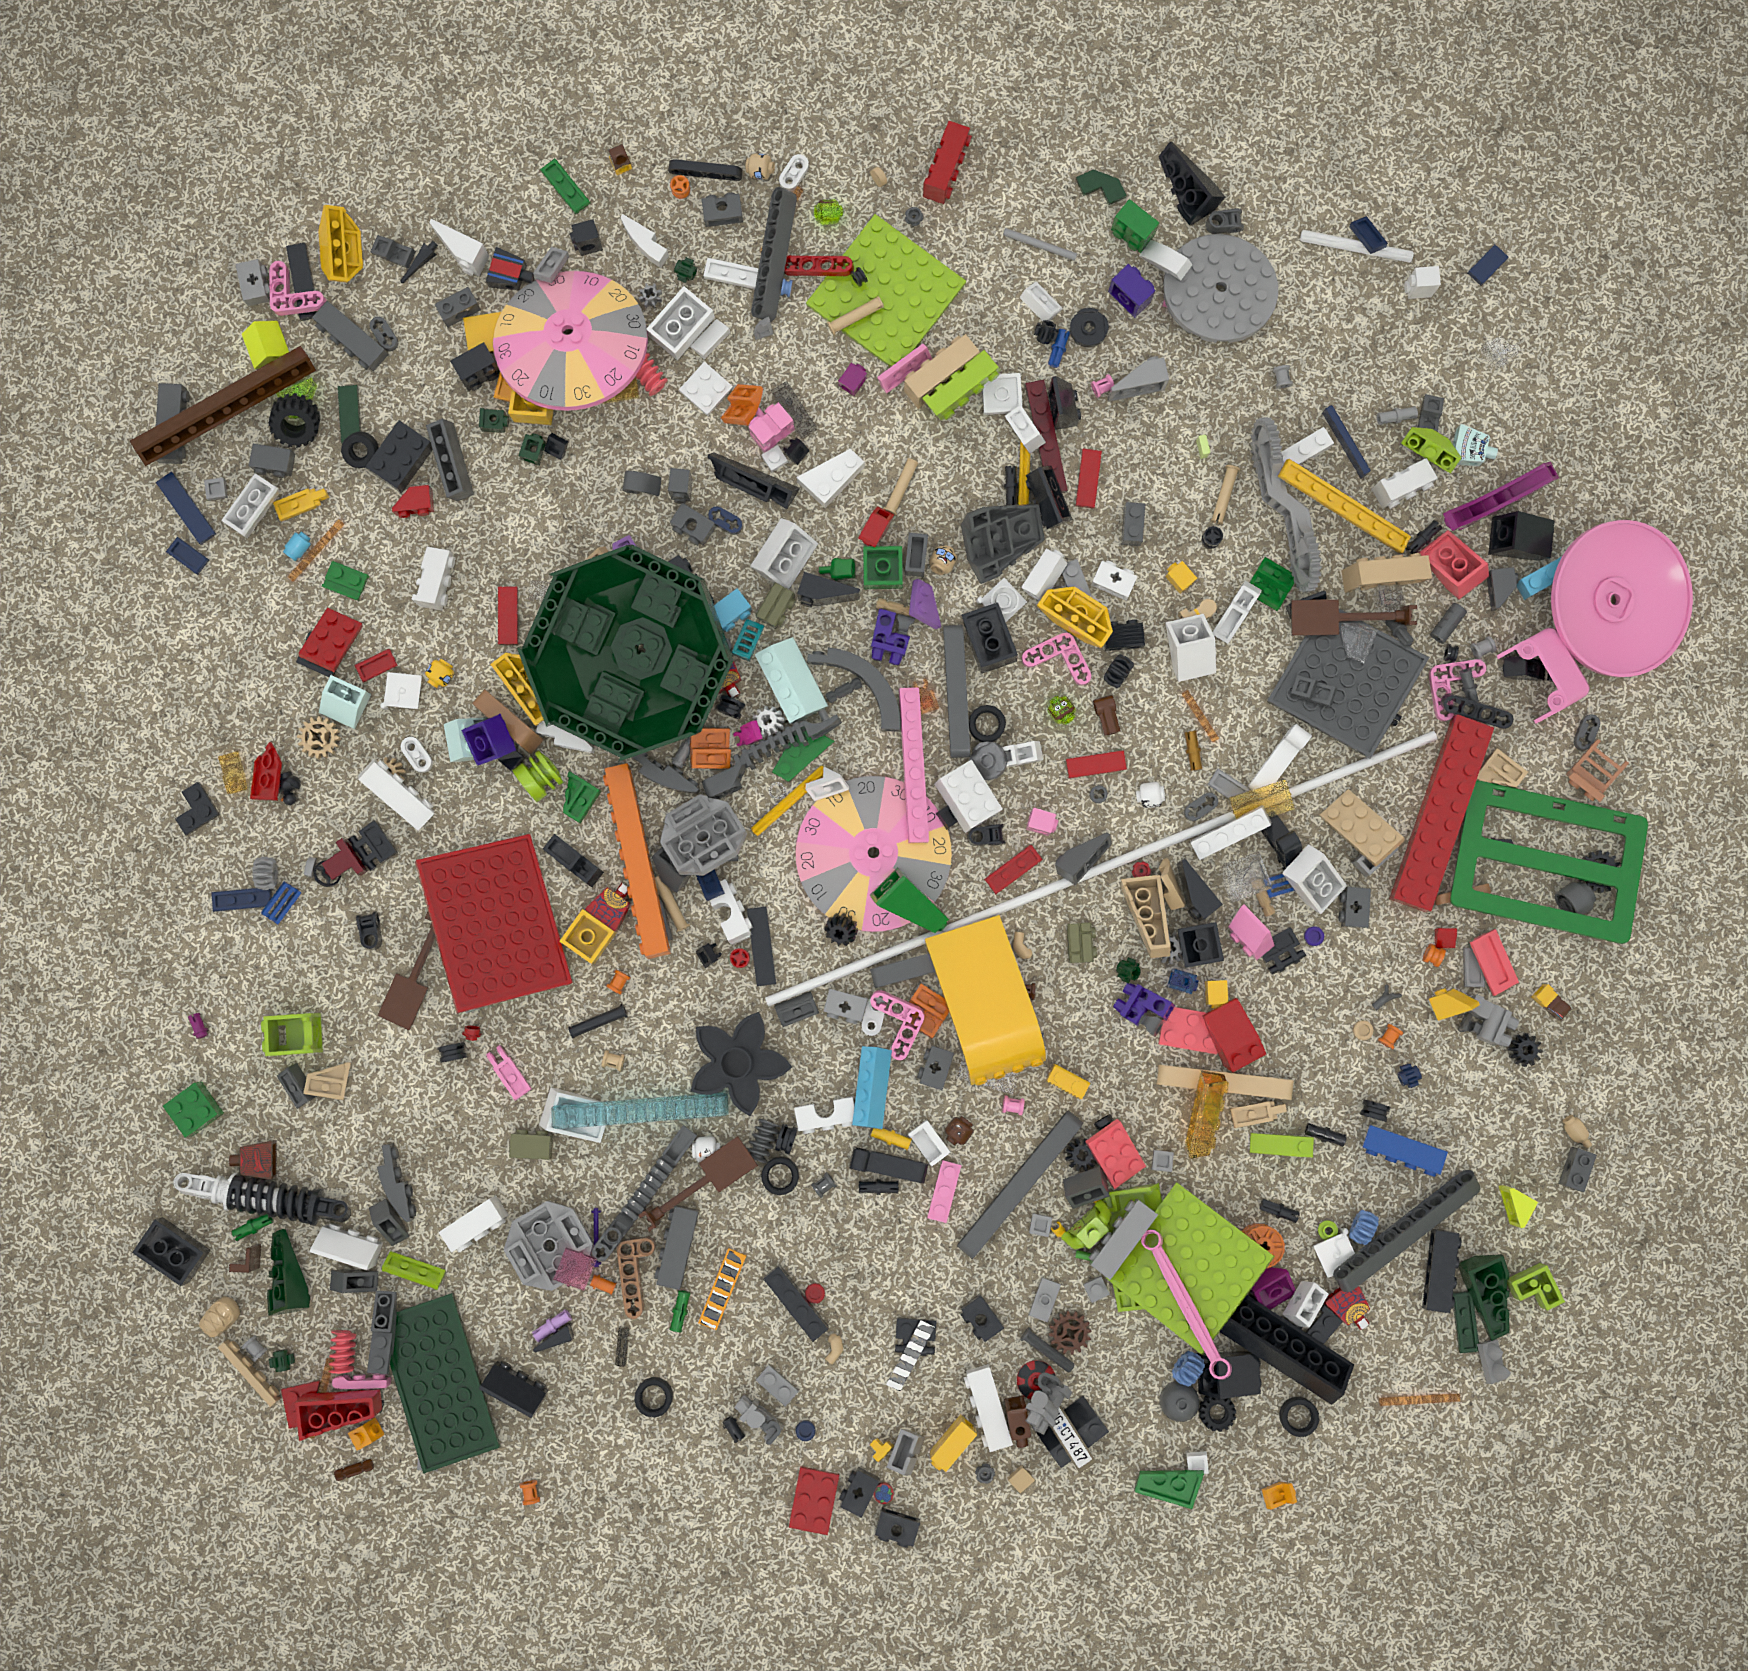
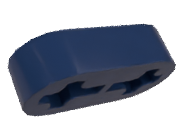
M718 506L709 510V520L713 521L717 527L732 535L742 531L743 525L739 517ZM719 511L721 517H723L724 520H721L719 518L714 520V516L712 514H717ZM727 520L731 523L737 521L738 528L731 530L730 524L726 523Z

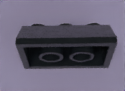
M1052 465L1042 466L1026 475V485L1030 491L1032 490L1034 504L1039 505L1042 525L1046 526L1047 529H1052L1073 520Z
M497 1361L480 1385L479 1390L532 1418L549 1391L545 1388L546 1385L538 1380L535 1382L528 1378L529 1375L523 1371H514L511 1369L512 1366L505 1361Z
M1083 1395L1064 1409L1088 1448L1109 1433L1105 1424ZM1049 1425L1044 1435L1036 1432L1060 1468L1071 1462L1070 1457Z

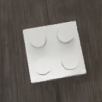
M703 362L682 385L679 392L704 414L709 416L730 393L733 386L706 362Z
M1020 373L999 374L994 381H988L983 385L985 387L982 390L984 415L1008 414L1018 406H1022Z

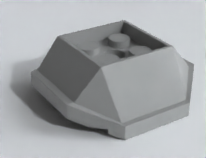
M699 794L666 814L660 843L680 875L704 876L738 855L747 832L728 802Z
M548 1200L512 1221L504 1252L523 1285L553 1291L588 1269L594 1243L574 1208ZM547 1240H552L555 1243L554 1250H549L546 1247Z

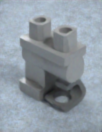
M1478 994L1471 996V998L1479 1001L1480 1005L1464 1014L1458 1031L1476 1033L1477 1039L1492 1046L1508 1047L1512 1037L1504 1034L1506 1028L1513 1031L1516 1030L1520 1021L1511 1016V1011L1485 1000L1484 997ZM1472 1016L1483 1020V1023L1472 1022Z
M1049 1373L1039 1375L1038 1386L1042 1391H1035L1031 1403L1028 1402L1026 1409L1030 1412L1026 1422L1032 1425L1034 1431L1043 1435L1048 1425L1054 1428L1056 1424L1055 1419L1059 1414L1058 1409L1063 1399H1069L1072 1394L1068 1386L1064 1385L1058 1377Z
M744 1394L734 1407L741 1413L739 1419L743 1423L746 1421L751 1428L760 1427L766 1433L764 1437L766 1444L771 1445L780 1435L784 1425L763 1406L759 1405L760 1402L756 1398L752 1401Z

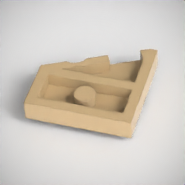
M1496 748L1482 765L1477 780L1516 788L1528 771Z
M347 1062L307 1074L303 1094L344 1100L351 1063Z

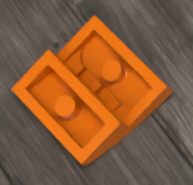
M737 384L727 398L731 405L721 417L723 422L748 426L758 410L763 388L761 386Z
M703 727L700 733L690 737L691 768H730L729 728Z
M920 984L909 1002L923 1009L924 1020L919 1031L932 1039L947 1017L949 1009L945 998ZM915 1012V1014L911 1013L912 1021L908 1024L914 1026L916 1018H921L918 1012Z

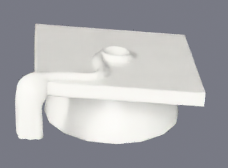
M1005 578L983 598L980 596L976 600L978 604L982 603L984 606L998 602L1005 622L1027 603Z
M388 672L384 702L380 704V707L384 710L388 709L387 706L418 709L422 676Z
M1347 1228L1340 1229L1341 1234L1313 1245L1327 1278L1333 1276L1334 1270L1355 1254L1347 1237L1349 1233Z

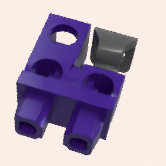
M879 609L871 643L872 659L882 661L884 652L891 653L889 663L899 666L902 657H905L910 636L907 635L909 626L914 624L915 618L898 614L899 628L898 632L894 633L892 629L896 613Z
M1127 983L1123 992L1130 996L1128 1001L1124 1002L1118 998L1113 1007L1123 1018L1136 1026L1142 1024L1152 1036L1156 1037L1164 1024L1162 1019L1167 1021L1175 1005L1139 984L1136 986ZM1149 1010L1159 1017L1146 1016V1013Z

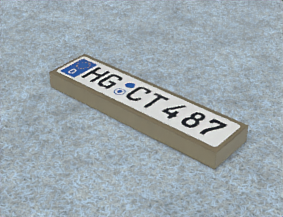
M1060 1405L1058 1417L1055 1419L1056 1424L1051 1429L1078 1472L1082 1473L1095 1464L1096 1460Z

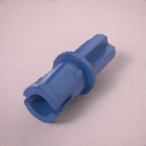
M1065 329L1058 330L1056 341L1051 346L1052 352L1048 361L1050 367L1058 368L1062 355L1066 352L1065 346L1070 332H1066Z

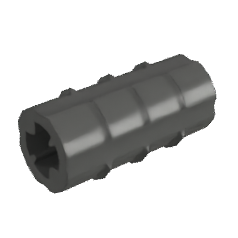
M1453 603L1432 630L1430 636L1439 643L1444 644L1467 614L1466 609L1457 603Z

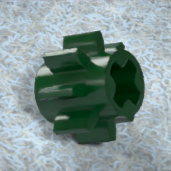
M685 257L684 260L679 259L677 261L674 273L677 274V280L686 283L687 280L695 278L698 268L695 266L694 260Z
M1129 957L1127 961H1120L1116 967L1117 977L1126 983H1129L1130 980H1137L1141 973L1140 964Z
M288 1349L274 1351L273 1357L268 1359L269 1367L275 1368L276 1372L290 1370V1364L295 1363L294 1353L289 1354Z

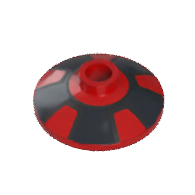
M1033 1360L1020 1368L1017 1374V1386L1024 1397L1031 1400L1035 1391H1042L1038 1385L1033 1383L1034 1379L1038 1378L1040 1374L1049 1373L1056 1376L1049 1364L1040 1360Z

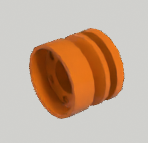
M1253 1223L1242 1230L1243 1233L1256 1243L1266 1244L1267 1247L1264 1249L1275 1256L1267 1268L1275 1266L1282 1259L1285 1252V1243L1277 1230L1263 1223Z

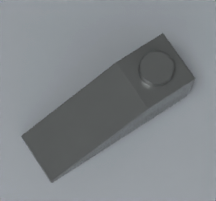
M1104 833L1060 855L1055 863L1057 874L1076 886L1112 845L1110 834Z

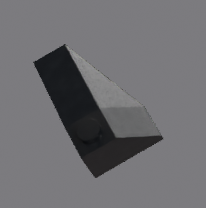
M1169 142L1159 155V159L1165 176L1170 178L1173 185L1171 192L1172 195L1176 194L1179 204L1176 206L1179 213L1189 225H1193L1214 212L1225 199V195L1173 142Z

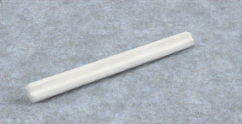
M1303 230L1300 235V241L1404 262H1411L1414 254L1413 251L1389 246L1370 254L1359 240Z

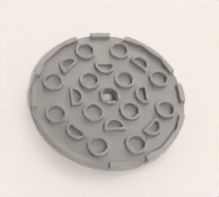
M1212 234L1193 239L1177 251L1187 257L1192 266L1182 280L1165 272L1163 280L1164 300L1173 319L1188 333L1192 332L1208 342L1228 341V343L1244 340L1264 327L1276 307L1278 281L1270 261L1258 248L1235 236ZM1216 285L1225 286V291H1218Z

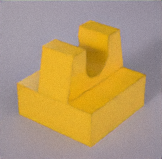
M878 1438L870 1444L876 1451L873 1458L877 1462L882 1461L894 1448L890 1441L883 1444Z

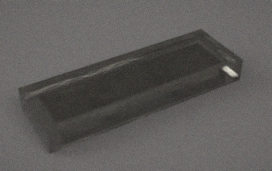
M787 381L771 390L777 403L779 402L793 419L795 431L801 440L818 430Z

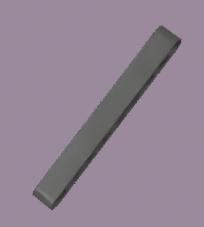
M1069 1110L1065 1112L957 1244L960 1250L971 1259L978 1254L1074 1137L1084 1122Z
M1463 1170L1338 1266L1334 1270L1333 1276L1343 1292L1353 1291L1477 1195L1481 1187L1474 1172Z

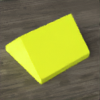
M254 321L242 333L255 370L289 352L278 321Z
M1500 1185L1499 1190L1510 1225L1524 1228L1538 1202L1514 1188Z

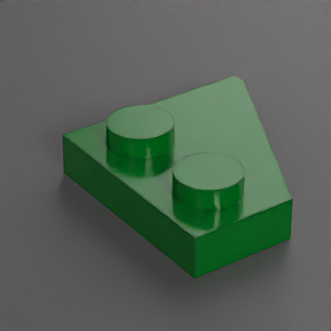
M569 771L563 813L581 824L601 793V790Z

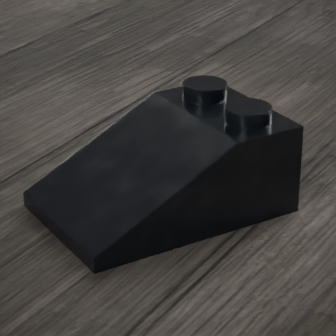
M1053 376L1048 397L1054 428L1058 430L1075 427L1078 425L1079 420H1081L1080 408H1076L1075 401H1078L1077 391L1073 390L1071 383Z
M804 572L797 592L798 601H801V605L812 608V605L824 606L860 600L861 597L859 588Z
M998 602L961 615L981 674L1017 662L1018 654Z
M1185 858L1177 863L1186 906L1189 908L1187 912L1194 920H1204L1223 904Z

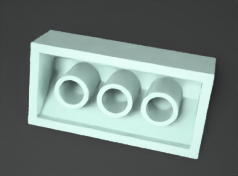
M793 637L773 644L755 654L790 724L797 721L800 722L828 707Z

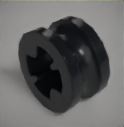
M857 267L855 272H850L853 280L859 287L862 286L863 282H868L866 275L860 267Z
M1447 644L1444 661L1451 660L1454 663L1458 656L1459 646L1455 645L1452 647L1451 644Z

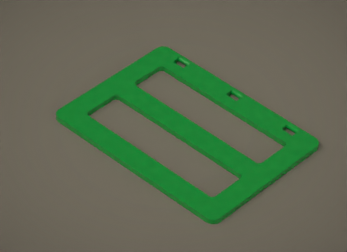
M1476 780L1464 816L1450 902L1458 908L1613 943L1625 944L1630 940L1648 821L1643 816ZM1493 789L1504 791L1503 797L1493 795ZM1558 803L1565 806L1563 810L1553 808V804ZM1492 806L1622 835L1625 838L1621 866L1614 867L1484 838L1482 836V828L1486 807ZM1614 816L1625 818L1624 824L1614 822ZM1481 857L1614 887L1617 892L1613 918L1609 921L1475 891L1472 885L1477 858Z

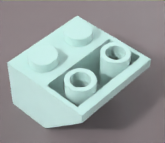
M330 675L322 692L319 713L355 729L371 694Z
M488 718L455 719L444 724L450 762L474 760L461 730Z

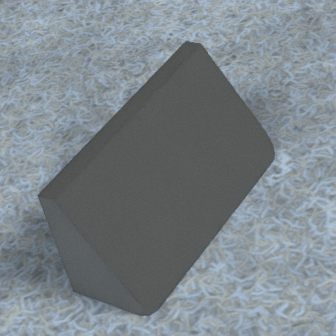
M811 991L775 1005V1010L782 1027L819 1013Z
M298 1063L287 1067L277 1075V1078L297 1109L317 1097L303 1094L306 1076Z

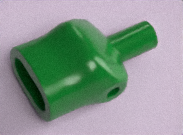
M834 558L830 566H819V574H830L831 579L835 581L854 579L856 574L855 560Z

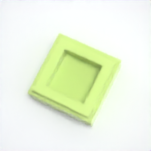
M1200 435L1196 442L1200 459L1207 458L1210 454L1207 436Z

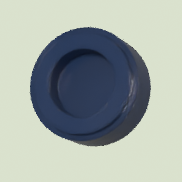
M803 1420L797 1424L796 1436L798 1439L810 1441L815 1436L816 1429L811 1421Z

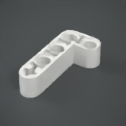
M1293 725L1247 787L1264 798L1312 735L1299 725Z

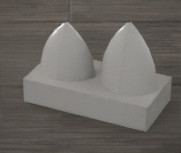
M1498 1339L1477 1344L1486 1384H1494L1507 1379L1511 1372L1503 1364L1502 1355L1504 1352L1499 1347Z

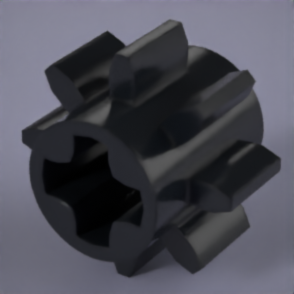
M1043 320L1042 324L1037 323L1034 333L1037 336V341L1042 344H1050V341L1055 342L1058 335V329H1055L1056 324L1049 320Z

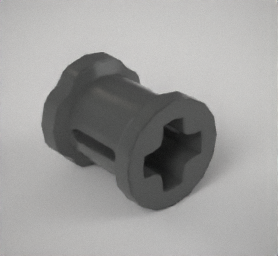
M827 1172L824 1173V1177L819 1181L811 1184L820 1198L832 1187H837L835 1181Z

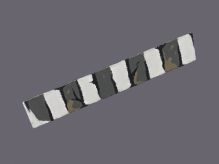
M920 1321L886 1384L887 1386L901 1391L932 1334L934 1326Z

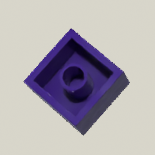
M1129 264L1111 280L1108 290L1134 318L1151 303L1156 291L1154 285L1149 280H1145L1136 267H1131Z
M501 714L461 730L477 766L516 750L514 741L507 730L506 723Z

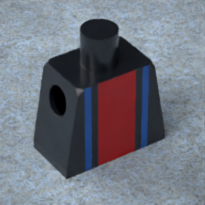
M496 247L486 283L490 288L519 291L522 281L526 283L534 281V272L526 270L527 265L524 259Z

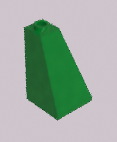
M898 867L870 894L877 906L933 933L942 931L947 926L948 917Z

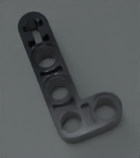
M853 1147L849 1168L924 1184L929 1164Z

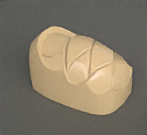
M221 1297L206 1311L200 1320L199 1327L209 1337L221 1335L238 1319L240 1315L238 1304L230 1297Z

